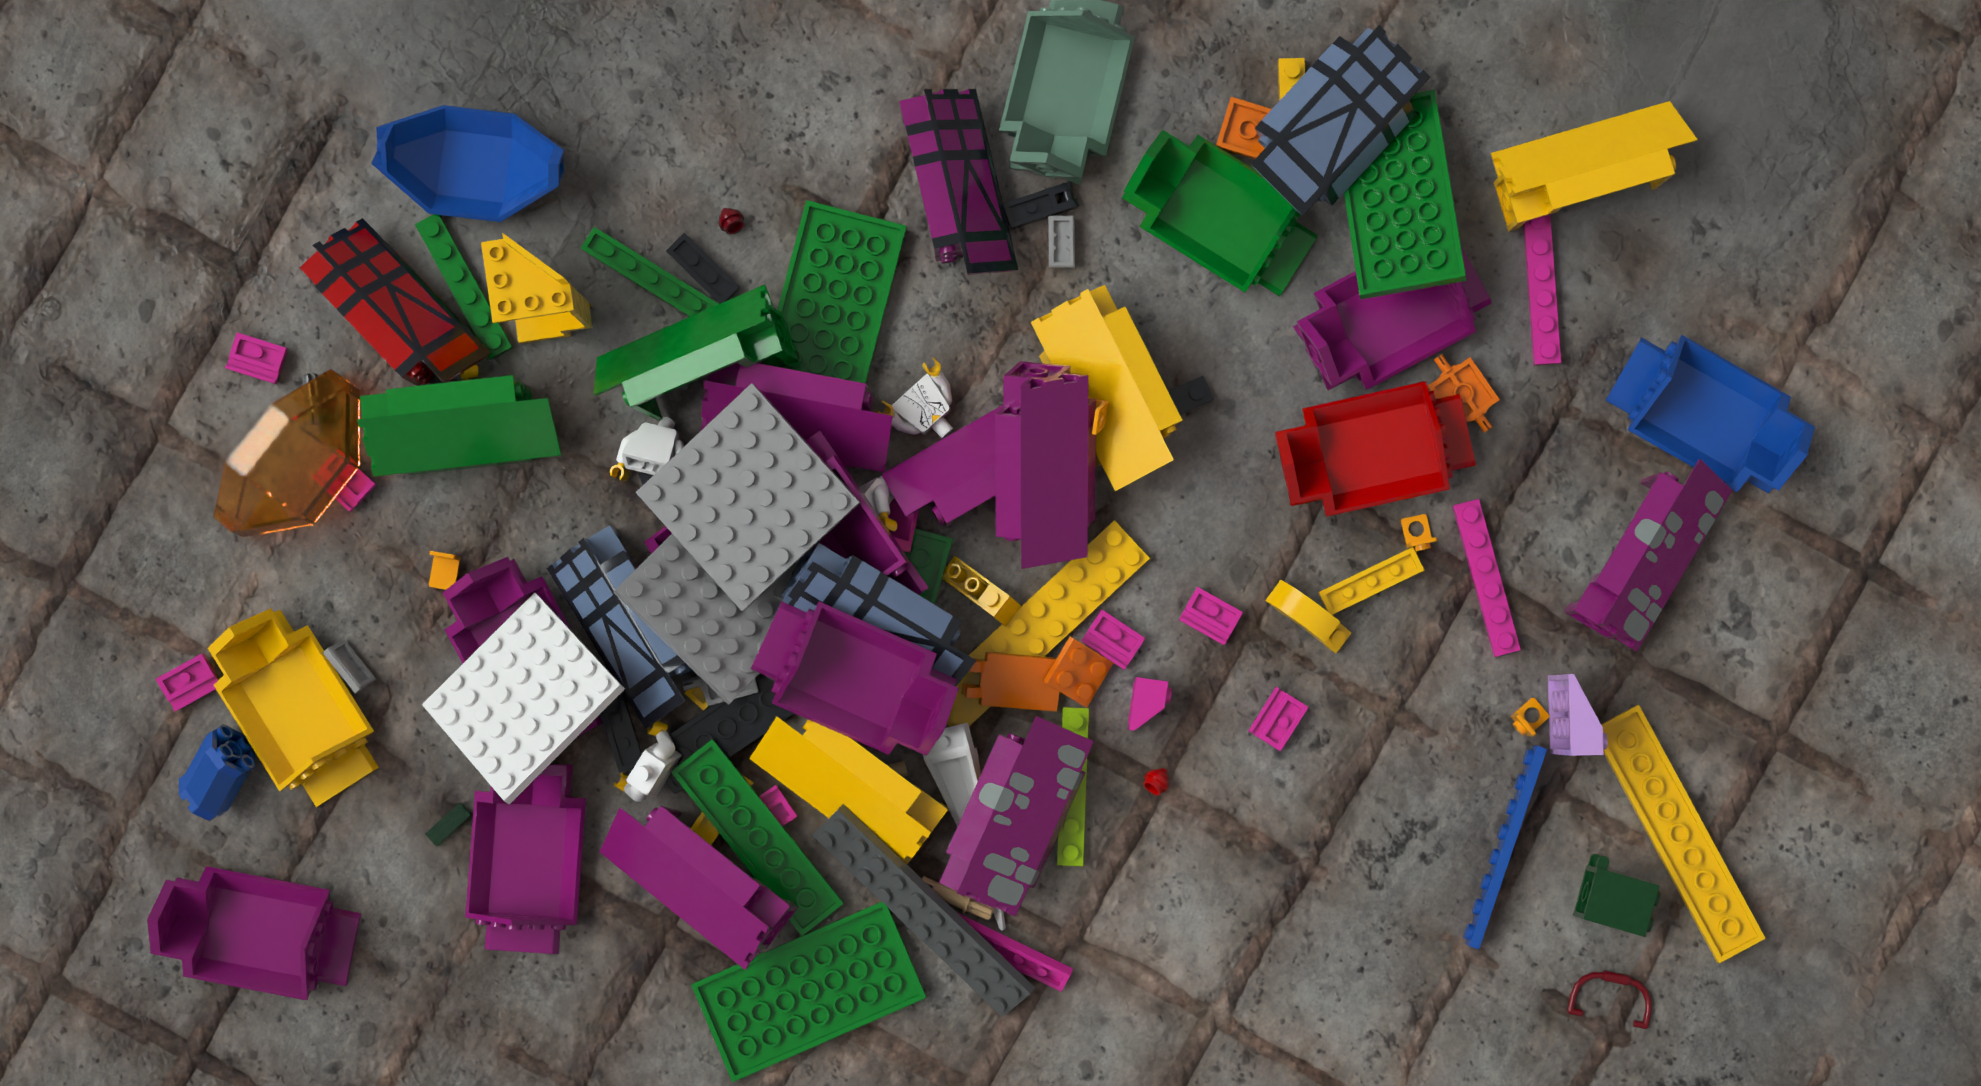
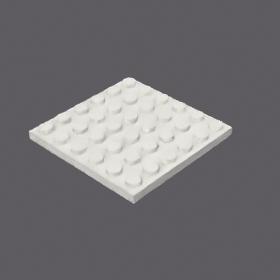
M534 593L422 705L506 803L510 804L625 688L543 599Z

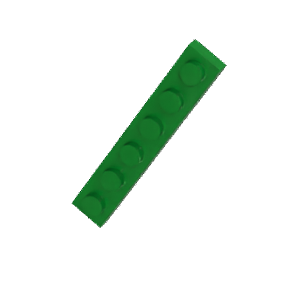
M433 214L415 224L476 337L491 351L487 356L488 359L491 361L513 349L500 323L492 322L490 305L441 216Z
M593 227L580 248L689 317L718 305L717 302L596 227Z

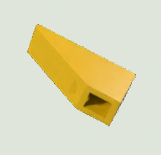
M954 556L945 567L942 579L1005 627L1021 607L1011 596L958 557Z

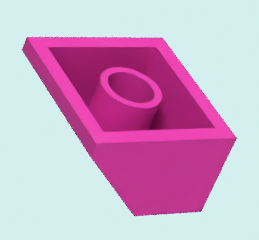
M1134 678L1127 730L1135 731L1163 710L1165 703H1170L1172 688L1168 687L1167 681Z

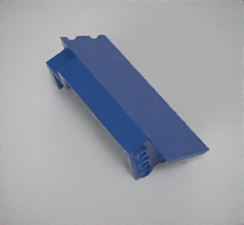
M1681 335L1676 343L1671 341L1666 350L1641 337L1606 398L1607 402L1629 414L1628 418L1631 421L1628 430L1693 468L1698 459H1701L1735 492H1738L1746 481L1768 494L1773 488L1779 491L1808 455L1815 426L1787 411L1791 396L1684 335Z

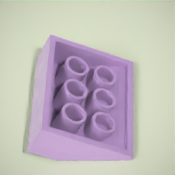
M1548 675L1550 754L1570 756L1604 755L1603 749H1607V735L1603 733V727L1575 675Z

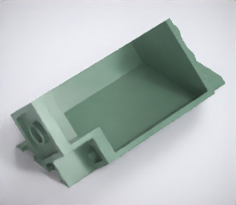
M1051 0L1049 9L1040 8L1039 11H1028L999 131L1015 138L1010 157V169L1018 171L1030 170L1035 172V175L1052 179L1058 177L1072 182V184L1081 185L1087 156H1106L1135 36L1126 32V28L1119 26L1123 6L1102 0Z

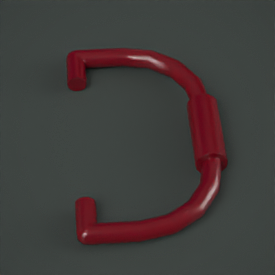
M1603 970V972H1591L1584 975L1574 984L1569 998L1568 1014L1583 1015V1010L1574 1008L1578 991L1585 982L1591 979H1601L1602 981L1627 986L1630 984L1637 987L1645 999V1013L1643 1022L1634 1020L1633 1027L1642 1029L1649 1027L1652 1013L1651 996L1648 989L1640 981L1630 978V975Z

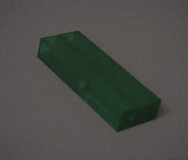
M458 803L425 835L437 847L462 825L471 814L461 803Z

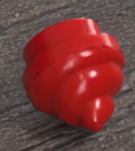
M1165 768L1151 770L1144 776L1143 786L1154 795L1159 796L1169 788V777Z

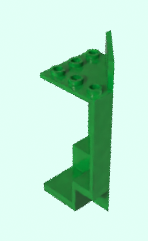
M1162 130L1142 157L1125 187V193L1122 199L1146 213L1139 227L1244 293L1250 284L1256 286L1258 283L1280 297L1318 237L1317 234L1296 222L1301 214L1256 170L1200 135H1197L1190 146Z
M766 284L598 356L593 395L598 396L623 385L624 391L622 396L627 406L659 421L663 419L656 397L735 363H739L746 368L772 356L778 357L789 365L799 360L783 315L773 307Z
M514 375L386 389V393L360 396L362 419H357L359 428L363 427V443L367 456H371V470L374 477L401 473L417 475L532 462L534 458L561 456L549 399L532 400L530 387L527 388L526 384Z

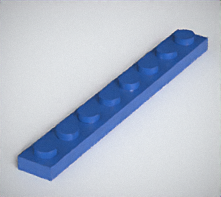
M1532 745L1531 750L1527 749L1523 758L1525 768L1523 774L1517 776L1514 789H1517L1515 798L1509 800L1506 808V814H1509L1506 824L1502 823L1498 831L1497 838L1500 839L1498 848L1492 850L1489 858V863L1492 864L1489 874L1485 873L1481 881L1480 888L1483 889L1481 898L1475 900L1472 908V913L1475 914L1472 924L1468 923L1464 931L1463 938L1466 939L1465 944L1478 950L1481 946L1547 749Z

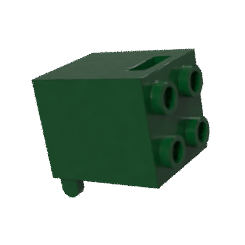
M1592 854L1588 865H1586L1573 916L1646 937V933L1651 931L1654 918L1651 917L1653 907H1657L1660 901L1661 892L1658 891L1659 885L1607 871L1608 857Z

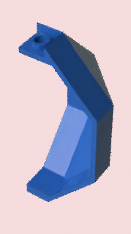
M442 105L376 127L377 152L371 164L429 214L502 222L559 187L564 173V150L519 116L512 113Z

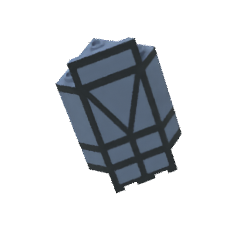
M1380 25L1374 31L1367 28L1353 44L1339 36L1255 127L1260 137L1258 141L1265 149L1251 165L1301 215H1304L1317 200L1319 202L1324 200L1333 205L1416 115L1410 99L1429 80L1430 76L1410 62L1412 60L1411 56L1398 43L1393 44L1388 40L1386 31Z
M609 525L588 539L583 537L578 542L579 545L570 548L560 557V560L551 564L546 569L609 671L625 688L622 692L645 729H647L685 702L672 677L675 675L684 676L691 672L692 669L613 593L635 571V568L631 563V557L619 540L622 538L617 528Z
M820 543L812 547L801 558L781 594V597H783L782 602L805 612L808 609L814 610L820 601L936 653L932 668L957 679L955 687H957L976 662L975 659L950 645V643L954 644L959 637L961 631L958 628L962 621L854 555L845 559Z

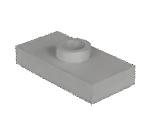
M1048 216L1049 269H1075L1074 216Z
M345 639L328 647L323 652L355 694L375 682L376 678Z

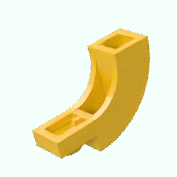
M1282 580L1278 582L1265 600L1278 612L1301 626L1334 653L1339 651L1351 635V632L1332 614Z

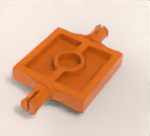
M1443 354L1435 358L1434 361L1442 373L1437 380L1427 386L1428 390L1434 391L1436 399L1460 394L1466 422L1475 420L1483 433L1492 428L1493 426L1484 414L1490 406L1500 399L1471 357L1461 364L1453 366L1449 365Z

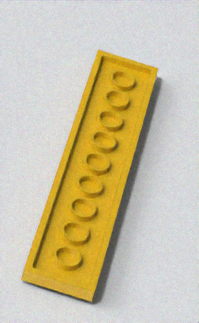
M1114 520L1088 544V557L1071 560L1019 608L1006 627L1002 624L968 656L976 659H985V652L1046 656L1150 558ZM968 671L957 685L959 689L947 721L949 727L967 722L970 726L991 707L980 705L979 698H966L961 693L963 683L979 685L981 672Z
M1636 705L1602 723L1603 733L1607 735V749H1603L1604 755L1716 962L1721 963L1766 939L1641 707Z

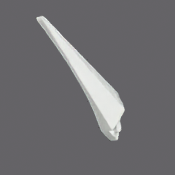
M968 722L945 728L927 756L923 754L924 761L957 827L981 775L977 747L974 748ZM995 907L993 913L999 929L1003 931L1006 928L1004 913Z

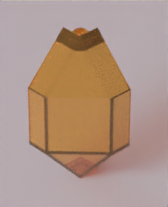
M330 369L272 403L226 460L213 517L232 533L241 537L314 525L360 467V428L357 419H360V390L342 375Z

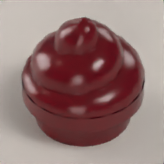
M723 208L719 216V227L729 235L736 234L744 227V217L739 210Z

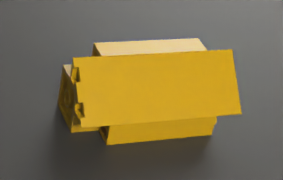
M1667 101L1492 152L1490 154L1498 177L1494 181V187L1508 232L1519 229L1528 220L1556 213L1562 207L1650 182L1651 189H1657L1675 174L1676 162L1673 155H1669L1668 149L1692 143L1698 139L1672 103Z
M502 233L503 239L481 242L492 322L500 323L515 320L518 343L523 344L571 336V331L593 328L590 307L593 306L564 277L504 233Z
M1105 285L1092 291L1087 289L1081 292L1079 297L1064 302L1052 309L1051 313L1031 322L1044 348V351L1039 356L1042 363L1071 366V374L1088 375V397L1109 401L1105 427L1096 434V467L1103 466L1115 491L1174 460L1164 438L1177 430L1176 425L1182 421V418L1126 307L1117 310Z
M270 608L230 626L208 647V650L224 674L214 684V687L279 791L288 787L294 790L303 785L317 808L379 768L365 746L368 743L366 738L374 730L334 666L323 654V648L308 625L294 631L281 610L273 612Z
M776 717L749 759L828 818L844 804L903 862L908 864L949 808L942 802H937L915 784L910 783L852 738L809 719L803 726L806 732L802 735L782 719Z

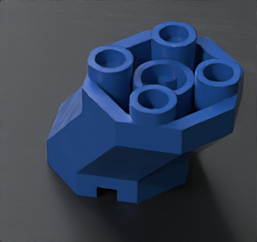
M223 724L219 728L212 730L204 738L188 770L179 778V796L183 801L187 798L190 803L188 809L192 814L211 821L229 810L248 773L255 768V751L245 735Z

